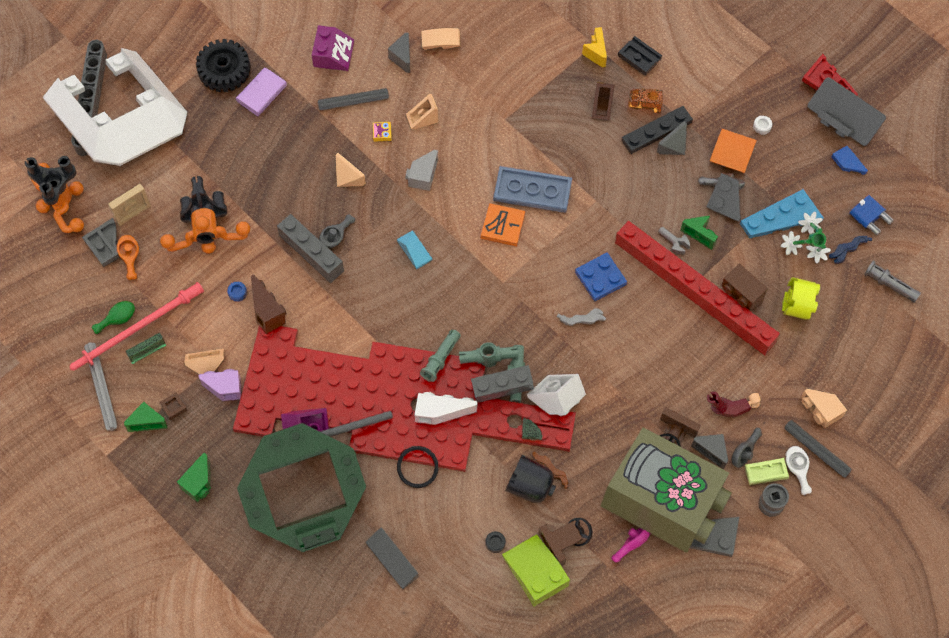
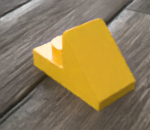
M602 27L595 28L594 35H591V44L583 45L582 54L599 66L606 67L607 55Z

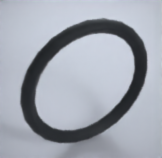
M413 446L404 450L397 462V472L400 479L406 485L413 488H422L431 484L439 470L435 454L422 446ZM414 450L425 451L434 461L435 469L432 477L422 484H414L407 481L401 471V463L404 456Z

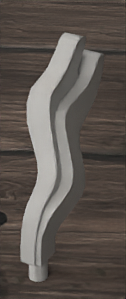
M597 308L591 310L587 315H575L568 318L558 313L556 316L561 322L569 326L577 323L594 324L598 320H606L603 316V311Z

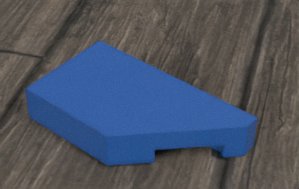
M848 146L832 154L833 160L842 171H854L862 175L867 174L868 170Z

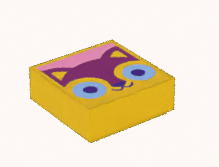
M391 122L373 123V142L392 141Z

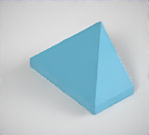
M413 230L397 239V242L416 269L432 261V257Z

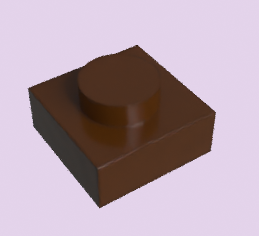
M177 392L159 402L170 420L187 411Z

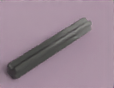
M387 88L319 99L318 106L320 110L383 100L389 98Z
M790 420L785 425L786 431L841 476L847 477L852 469L793 420Z

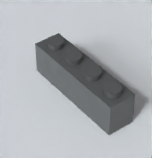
M290 214L277 225L279 236L327 281L332 283L344 272L343 261L294 216Z

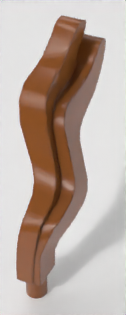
M536 452L532 453L534 461L549 468L554 474V479L561 480L565 489L569 488L568 479L564 471L556 469L547 456L538 455Z

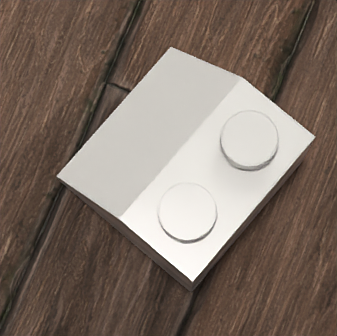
M579 374L548 375L527 394V397L549 415L558 414L563 416L568 414L569 410L574 405H577L586 393Z

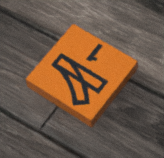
M489 203L481 239L517 247L526 211Z

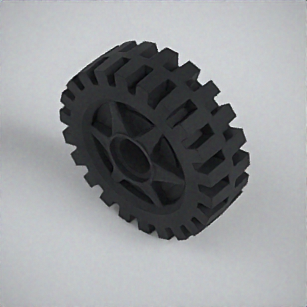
M218 39L215 40L216 44H213L211 41L208 43L209 47L203 46V51L200 50L199 56L196 58V68L201 82L206 87L209 86L211 90L216 89V92H221V89L224 92H228V88L233 91L235 90L234 86L241 87V82L243 84L246 82L250 72V61L245 48L240 46L238 42L234 43V40L227 42V39H222L220 43Z

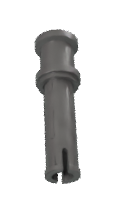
M873 260L864 275L871 276L878 281V284H885L915 303L921 292L890 274L888 269L881 268Z

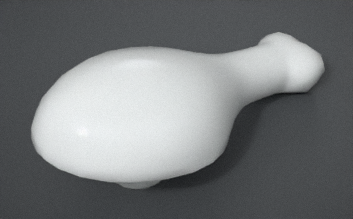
M792 446L786 452V464L789 470L799 479L802 495L810 494L812 488L808 485L806 478L809 458L802 448Z

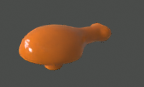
M123 235L118 240L117 252L127 266L128 273L126 278L134 280L137 279L134 262L139 253V246L134 237Z

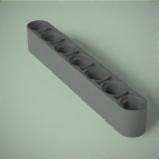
M92 40L88 43L81 80L85 91L80 93L78 103L86 112H89L87 114L91 118L98 114L107 59L105 47L100 40ZM72 135L71 142L76 153L80 156L88 155Z

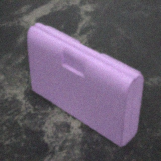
M264 67L236 97V101L256 116H259L287 86V83Z

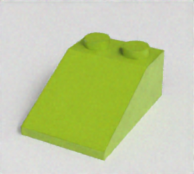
M537 534L502 554L533 606L538 605L569 586V577Z

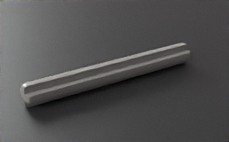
M91 342L84 346L87 353L97 348L96 344ZM97 356L93 359L94 364L92 366L89 364L105 428L107 431H113L117 429V422L100 358Z

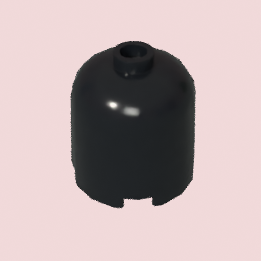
M521 455L505 491L532 503H541L546 499L547 495L551 497L556 488L553 485L554 474L549 468Z

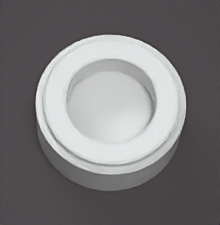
M759 116L755 119L753 128L756 133L765 135L770 132L772 121L767 116Z

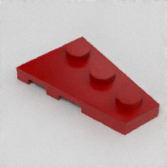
M824 54L818 58L802 78V82L817 91L823 81L829 77L855 95H858L846 79L841 78L836 72L837 69L828 63Z

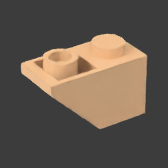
M806 389L801 396L805 408L810 409L815 421L819 425L821 424L824 429L841 419L847 411L835 394Z

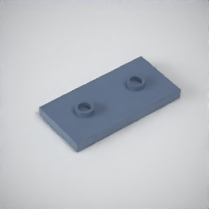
M500 166L493 201L566 213L572 177Z

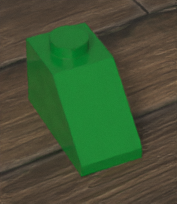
M205 453L177 481L179 488L197 503L209 494V489L211 488L210 461Z

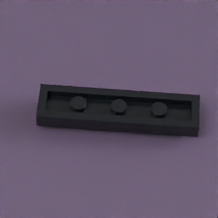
M681 106L623 136L621 141L630 154H633L666 137L682 122L685 121L687 125L691 124L693 118L685 107Z

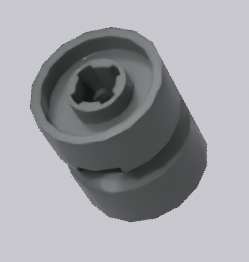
M773 483L768 485L759 498V509L769 517L779 515L788 503L789 493L780 484Z

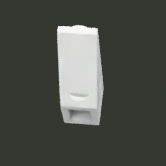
M431 392L418 393L415 422L435 425L477 412V401L471 398L457 399L451 395L436 396Z

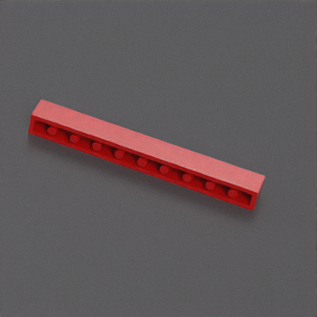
M629 220L617 232L615 244L764 356L775 345L780 335L778 331L747 308L742 307L735 299Z

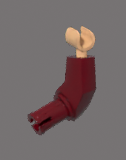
M715 391L710 392L713 397L709 394L707 395V401L711 404L714 413L732 418L749 412L751 407L758 408L761 401L758 393L749 395V401L746 398L731 401L720 397Z

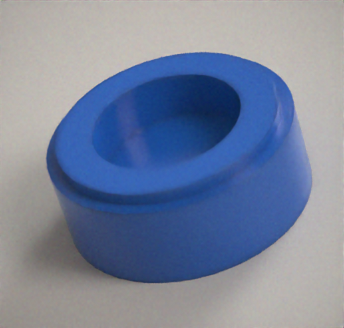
M233 282L227 289L229 298L233 301H242L247 296L246 286L242 282Z

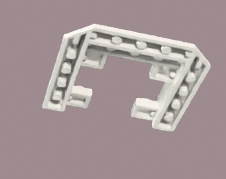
M121 48V53L106 59V65L115 76L128 70L146 90L136 96V101L141 107L114 120H111L105 111L91 118L74 98V96L85 91L84 86L75 75L62 81L57 78L43 96L45 102L93 161L118 166L181 135L187 116V111L139 54Z

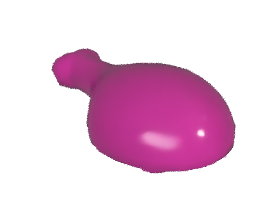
M631 528L628 532L629 538L625 541L622 548L612 555V561L619 562L627 553L643 545L651 533L642 528L637 530Z

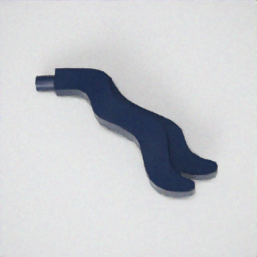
M857 236L850 243L839 244L835 252L829 254V258H837L834 260L835 264L842 263L848 252L856 251L861 243L872 241V238Z

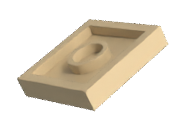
M138 184L108 204L119 226L151 207L141 184Z

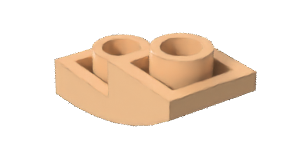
M458 28L422 31V48L424 50L437 47L449 49L460 46V30Z

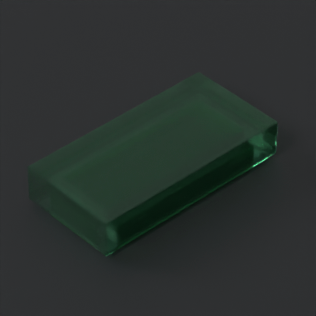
M158 333L126 350V354L131 363L134 364L165 347L166 343L162 335Z

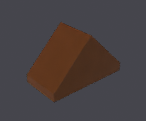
M597 82L592 118L610 120L615 84Z

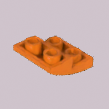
M722 129L710 162L745 174L757 140Z

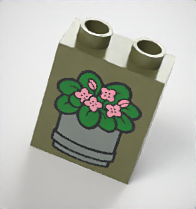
M643 427L607 486L600 506L687 553L694 539L703 544L706 543L716 522L706 518L710 510L713 509L721 514L732 492L723 488L729 472Z

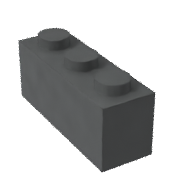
M529 365L471 379L477 403L534 389Z

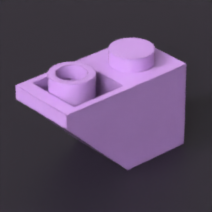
M226 369L223 372L207 371L204 374H199L202 386L220 400L241 399V378L238 370Z

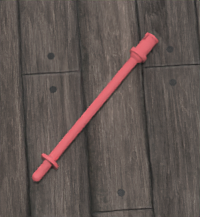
M196 282V284L188 289L179 291L177 298L91 352L87 353L83 350V357L70 364V369L73 371L77 370L86 363L92 366L94 364L93 359L178 305L182 303L189 304L191 299L204 292L202 286Z

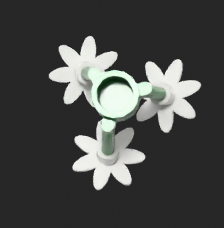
M813 212L811 216L804 213L805 220H800L798 223L804 225L801 229L802 233L808 230L810 234L808 239L799 240L800 235L794 237L793 232L790 231L789 237L786 235L782 236L785 242L781 244V247L786 248V255L790 254L791 251L794 255H797L796 248H801V244H810L811 246H806L811 251L807 258L815 256V263L819 262L820 257L823 260H827L828 258L824 253L830 252L831 249L826 248V236L818 225L823 219L816 218V212Z

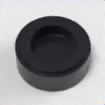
M494 531L487 535L485 545L490 552L499 553L505 548L506 540L502 533Z

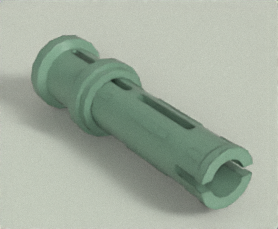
M451 329L437 352L429 357L428 364L420 371L421 376L425 380L434 382L437 379V373L444 368L445 359L461 337L458 331Z

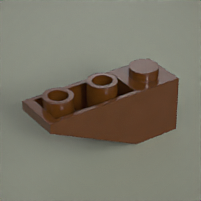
M252 275L251 283L256 322L267 334L286 324V310L283 305H279L276 302L273 293H269L266 290L264 282L258 280L255 275Z

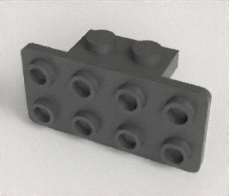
M829 77L823 81L808 103V108L818 114L822 124L827 127L833 126L836 128L835 132L843 138L845 135L851 137L863 146L869 144L886 120V115Z

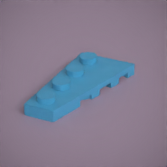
M804 189L741 220L740 225L749 238L771 234L773 231H784L790 229V227L800 225L798 221L805 220L804 213L811 216L813 212H816V218L824 219V217Z

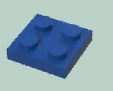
M608 252L575 269L576 275L594 302L627 285V280Z

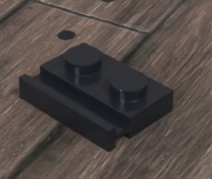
M636 36L618 52V56L645 76L662 59L660 53Z

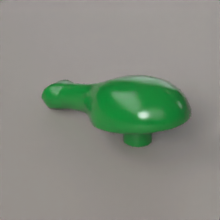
M130 301L116 303L112 306L104 320L92 326L94 333L99 334L102 329L109 325H121L129 321L135 312L134 304Z

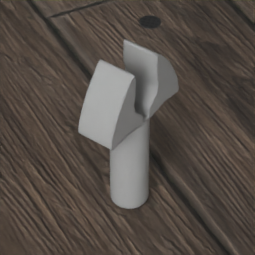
M664 227L659 229L658 232L673 243L671 252L684 255L686 250L679 245H684L687 249H690V242L685 234L682 238H677Z

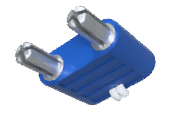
M870 195L862 199L849 213L865 229L869 228L875 235L881 232L873 224L879 217L888 224L893 222V219L885 212L886 209Z

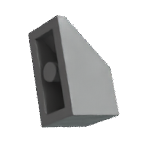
M433 150L412 162L410 169L407 168L405 179H408V187L430 191L438 162V150Z

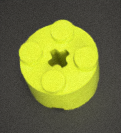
M792 277L787 285L790 286L788 292L785 291L783 297V314L805 320L810 319L811 313H815L817 310L818 302L815 299L820 291V284Z

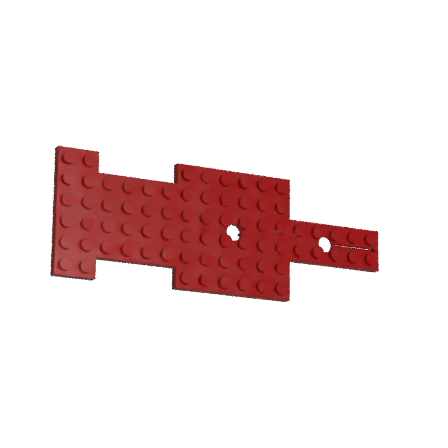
M259 326L233 426L234 432L263 437L273 433L276 420L282 421L281 414L326 408L328 427L330 429L391 411L393 416L391 419L348 431V433H352L349 446L354 448L355 453L398 460L403 451L409 447L422 446L435 454L440 468L465 472L472 435L570 452L576 412L569 411L568 414L563 416L558 414L549 415L539 406L491 399L477 403V412L435 425L415 422V411L411 407V402L418 398V393L431 392L436 396L451 395L457 399L471 398L476 401L471 379L484 376L486 367L482 363L478 364V362L460 364L459 356L449 354L444 361V368L439 370L436 375L437 379L434 382H430L421 376L420 371L428 364L429 357L436 353L433 351L372 342L369 359L295 347L298 329L280 326L266 334ZM511 415H518L522 419V425L518 426V428H512L507 423V419ZM421 450L407 453L402 460L434 466L432 457Z

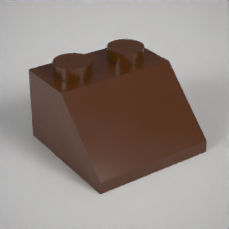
M740 263L723 278L721 285L728 295L736 298L737 302L749 311L763 303L768 290L762 282Z

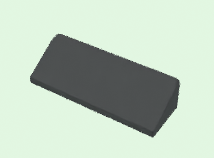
M382 527L366 541L368 547L402 590L419 577L418 572Z

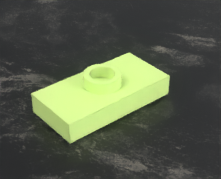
M784 458L746 464L744 466L749 485L789 478Z

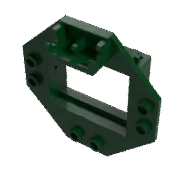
M300 423L262 437L237 490L251 528L292 548L305 552L341 539L366 489V484L354 448ZM328 452L345 504L276 527L259 475Z

